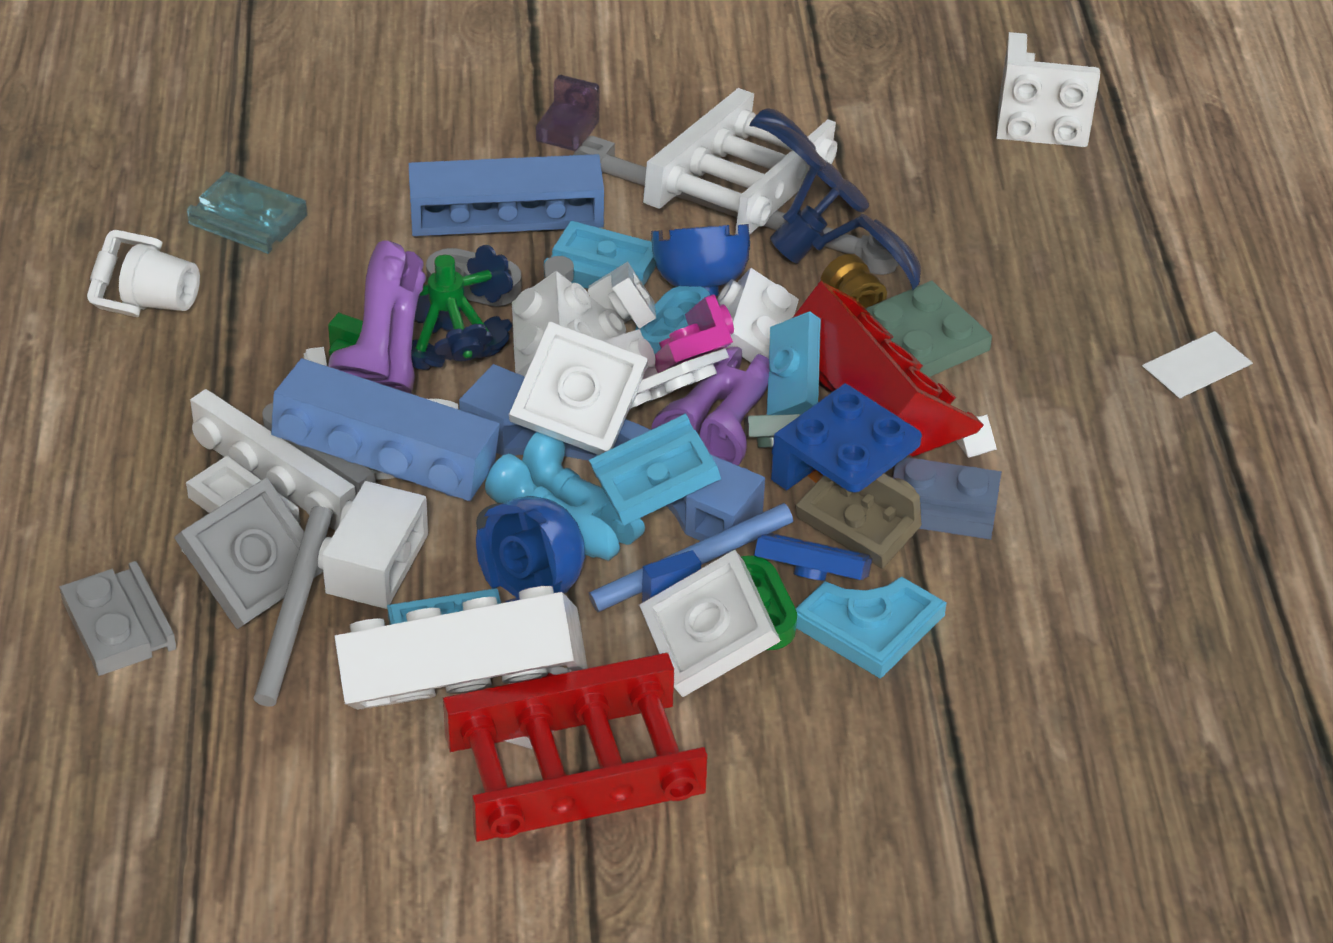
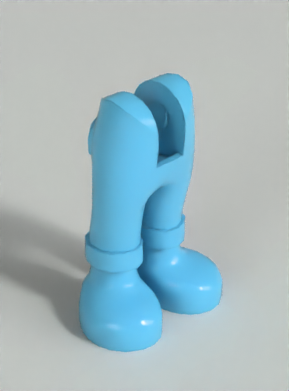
M536 432L526 445L522 460L508 453L495 462L485 482V490L488 496L497 503H505L525 496L541 497L557 502L566 508L577 522L584 538L585 555L609 561L619 553V542L629 545L643 535L645 531L644 522L640 518L623 526L602 487L581 479L577 473L569 468H563L562 462L565 455V443L563 441Z

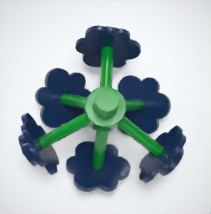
M490 245L478 247L475 257L470 258L467 262V269L470 275L462 276L455 271V259L452 256L446 254L437 256L434 261L435 272L429 276L428 284L423 285V290L419 294L414 322L423 323V328L419 339L412 340L411 359L413 367L422 370H428L431 366L443 367L446 359L462 362L476 357L492 356L505 346L510 337L508 331L513 326L509 319L501 320L499 316L491 317L483 323L464 296V287L469 286L475 296H485L487 301L495 303L500 300L501 295L507 294L512 290L513 280L508 272V260L504 255H496L495 250ZM461 311L464 313V315L467 317V319L472 325L466 328L464 327L462 316L460 314ZM440 328L448 331L446 338L439 340L435 345L429 343L431 335L437 333Z

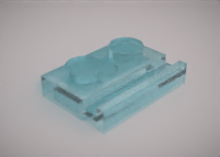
M227 171L199 197L200 203L196 207L190 205L187 208L188 224L267 254L272 251V244L276 240L281 242L307 216L306 200Z

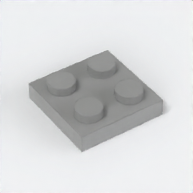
M266 477L182 530L174 539L235 628L239 629L284 599L304 531ZM318 565L314 578L323 572V569H320Z

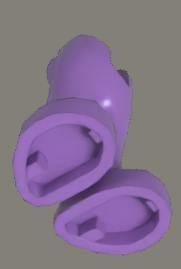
M384 240L376 245L370 257L366 274L364 316L360 336L355 345L334 351L330 356L328 367L410 394L412 393L415 379L411 359L414 320L419 294L422 292L423 284L426 281L422 258L414 252H405L401 245L392 241Z
M729 347L726 349L729 358L714 364L717 374L700 380L695 388L684 398L673 401L663 408L654 418L651 428L654 429L686 414L693 429L697 431L698 435L700 432V438L709 453L738 466L744 459L747 449L746 435L741 422L748 411L756 405L767 390L770 369L769 359L761 354H757L746 372L739 370L742 360V349L740 347ZM723 399L724 401L715 409V411H713L707 416L713 404L717 400Z

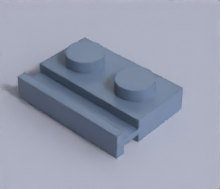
M905 457L895 465L893 479L900 478L905 480L920 496L922 526L919 529L991 540L1002 471Z

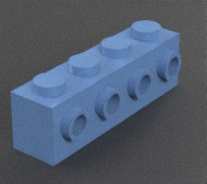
M599 154L408 163L412 236L566 229L570 221L598 228L604 227V185Z
M301 358L274 391L271 435L294 442L299 446L309 447L342 458L350 463H357L378 470L398 479L407 480L443 492L449 496L471 501L495 464L500 423Z

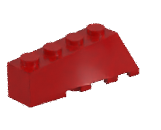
M820 281L792 317L794 318L810 311L821 318L819 370L821 372L819 373V380L827 388L835 391L846 383L921 432V445L909 454L910 456L914 457L976 434L984 426L973 413H966L952 406L951 403L956 397L943 384H936L930 377L921 372L920 369L923 365L911 353H908L904 348L891 341L894 336L853 297Z

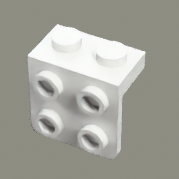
M555 271L532 288L522 291L512 301L515 373L526 376L549 321L601 341L625 334V324L614 310L606 309L596 302L580 284L570 282Z

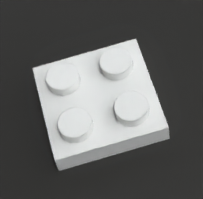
M549 321L509 413V421L600 455L614 448L648 366V358Z
M736 550L729 552L639 605L659 654L668 652L674 667V688L682 697L781 641L746 564Z

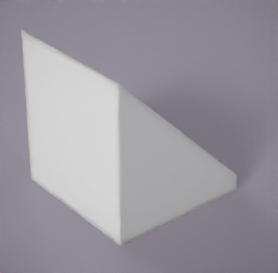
M987 415L976 416L984 424L978 433L956 441L968 458L997 450Z

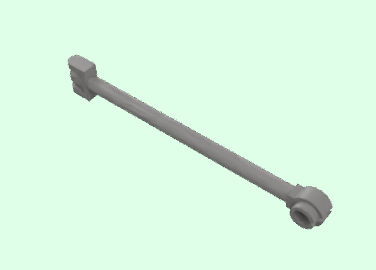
M589 136L573 154H599L603 173L645 186L647 167L615 157V143ZM683 192L675 196L735 217L738 216V213ZM775 211L764 226L777 230L786 221L782 217L785 213ZM826 227L823 232L826 234L834 229ZM844 234L825 245V247L845 254H856L865 262L870 273L890 274L896 270V266H899L888 250L871 234L869 237L863 235L861 238Z

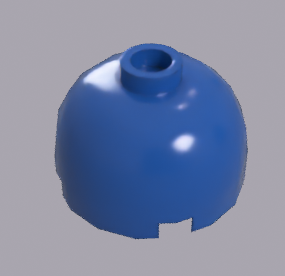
M749 224L738 225V234L730 235L729 225L669 230L670 239L663 240L662 230L651 231L655 266L663 279L673 286H701L707 289L710 295L719 296V286L727 284L731 279L735 281L744 272L749 260Z
M535 496L515 498L488 509L484 515L489 516L485 527L477 530L476 549L479 565L485 580L491 588L495 589L501 586L516 597L505 602L520 600L519 592L533 587L552 586L554 593L563 592L565 594L580 576L585 560L584 538L577 522L568 510L553 500Z

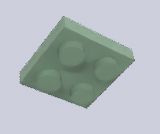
M932 280L917 286L913 291L910 289L866 308L894 336L891 341L904 348L908 353H911L923 365L920 371L928 377L990 351L992 335Z

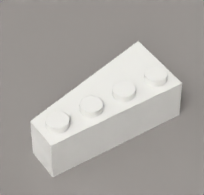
M540 586L520 591V600L497 604L496 597H482L463 602V611L441 615L440 608H425L408 612L406 614L407 622L385 626L384 619H368L350 624V633L335 635L345 704L359 710L429 699L436 696L435 688L446 687V693H467L482 690L492 685L491 678L502 676V682L512 683L542 678L548 674L547 668L567 666L568 672L587 669L578 609L563 592L554 593L552 586Z

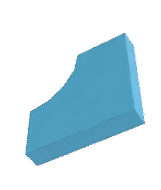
M903 577L898 578L887 586L870 590L844 589L825 581L796 608V629L881 679L945 616L947 602Z

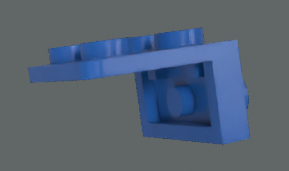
M845 383L774 434L771 480L787 491L811 472L817 470L847 491L859 492L919 448L922 434L906 421Z

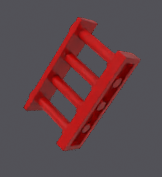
M668 652L443 697L444 729L449 751L455 752L472 749L485 793L472 795L473 827L476 842L493 838H509L521 832L667 801H682L691 796L705 794L708 759L705 747L680 752L664 710L665 708L673 707L674 667ZM641 714L657 757L623 764L608 720ZM585 725L600 769L566 775L551 731ZM528 736L543 781L508 788L495 743Z

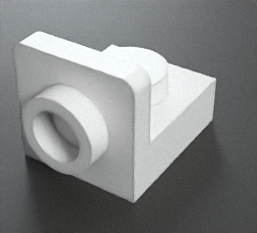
M628 261L588 286L590 297L604 308L614 310L624 323L633 319L640 329L656 319L655 302Z

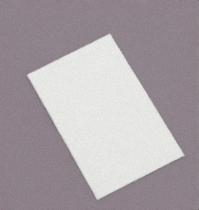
M1214 331L1142 366L1177 397L1182 398L1253 364V362Z

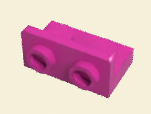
M714 294L704 297L685 314L689 326L670 333V338L659 342L661 350L655 354V368L658 373L686 361L721 350L733 343L730 335L734 333L732 317L724 304H718Z

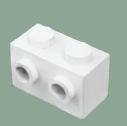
M365 481L354 501L348 500L345 503L340 517V525L333 537H326L320 547L318 567L323 569L325 593L387 609V605H390L428 536L426 496Z

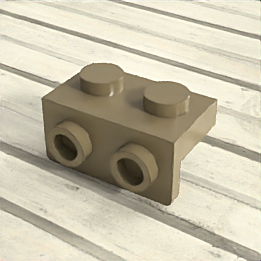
M886 474L881 475L859 492H849L823 475L796 504L797 518L848 549L870 555V558H873L872 563L882 569L922 526L919 494L905 480L900 478L893 479Z

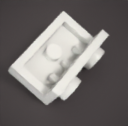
M752 268L738 282L731 279L723 287L717 298L718 304H724L729 310L734 324V333L730 334L733 343L727 346L726 349L729 347H740L742 349V357L749 362H752L757 354H761L769 359L770 327L791 319L795 314L799 299L790 294L781 285L775 284Z

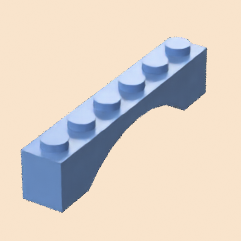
M493 364L459 399V410L500 423L497 454L502 456L508 453L515 456L523 455L526 445L536 431L510 422L509 413L525 377ZM625 419L614 448L652 429ZM565 443V457L589 461L598 456L592 452ZM711 455L718 467L721 479L666 506L675 515L686 535L702 541L763 513L765 477Z

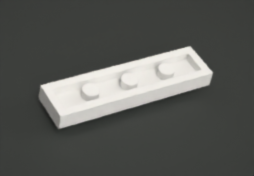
M207 389L190 399L193 416L192 430L195 438L203 447L213 449L224 457L229 456L260 480L267 477L278 493L304 509L309 515L311 509L315 506L329 509L332 512L329 527L335 531L337 530L345 503L348 500L354 501L356 497L353 484L284 439L271 435L270 430Z

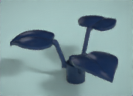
M767 108L760 111L752 119L749 126L763 129L776 136L804 159L810 167L790 209L782 216L786 221L770 237L774 246L785 257L798 264L813 247L820 251L830 241L861 227L867 230L894 257L907 275L913 291L920 282V262L912 249L879 220L875 219L873 221L867 215L861 214L859 217L824 234L823 230L826 228L827 222L821 214L838 195L858 212H865L868 209V200L853 183L844 179L832 164L818 154L815 145L792 120L775 109ZM817 174L832 189L814 209L806 205L801 211L800 208Z

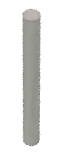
M315 506L310 511L254 695L255 702L263 706L271 707L276 705L318 565L319 550L326 538L332 518V512L325 507Z

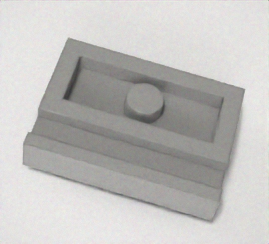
M137 561L128 563V570L116 574L113 569L59 586L62 602L98 676L152 658V651L164 647L167 648L168 652L176 649L174 633Z

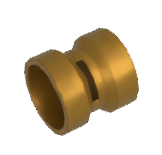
M845 254L837 257L828 264L821 275L822 282L853 297L865 309L887 299V290L883 283L876 276L870 274L868 266L856 254Z

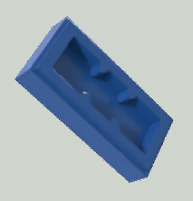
M775 533L763 534L761 537H758L754 554L757 557L795 565V575L826 581L827 573L858 580L869 577L873 560L868 554Z

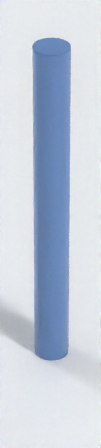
M782 503L663 559L693 550L702 565L758 539L763 534H769L793 523V516L788 506ZM643 568L589 592V597L597 612L603 611L642 593Z

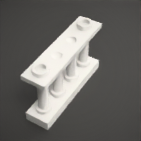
M737 88L647 161L643 203L660 209L673 197L683 192L737 212L735 234H738V225L749 224L750 235L759 226H764L769 217L799 191L810 167L804 159L776 136L763 129L749 126L752 119L756 116L752 112L754 93ZM827 119L807 137L815 145L818 154L832 164L837 152V142L833 140L836 122ZM752 136L792 151L785 155L743 139ZM729 154L770 170L763 174L724 160L721 157ZM707 173L748 189L743 193H739L698 178V176Z

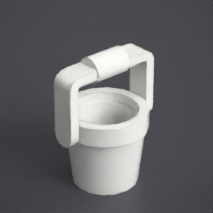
M112 230L107 234L102 250L98 252L90 276L91 284L87 298L90 303L99 309L133 317H139L141 309L144 310L146 308L186 311L193 305L198 294L200 285L199 268L195 263L160 252L159 250H161L163 242L156 238ZM127 243L135 246L127 253L119 276V293L123 303L103 299L117 262L120 244Z

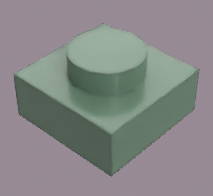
M801 414L747 416L744 418V433L746 438H757V448H772L774 434Z

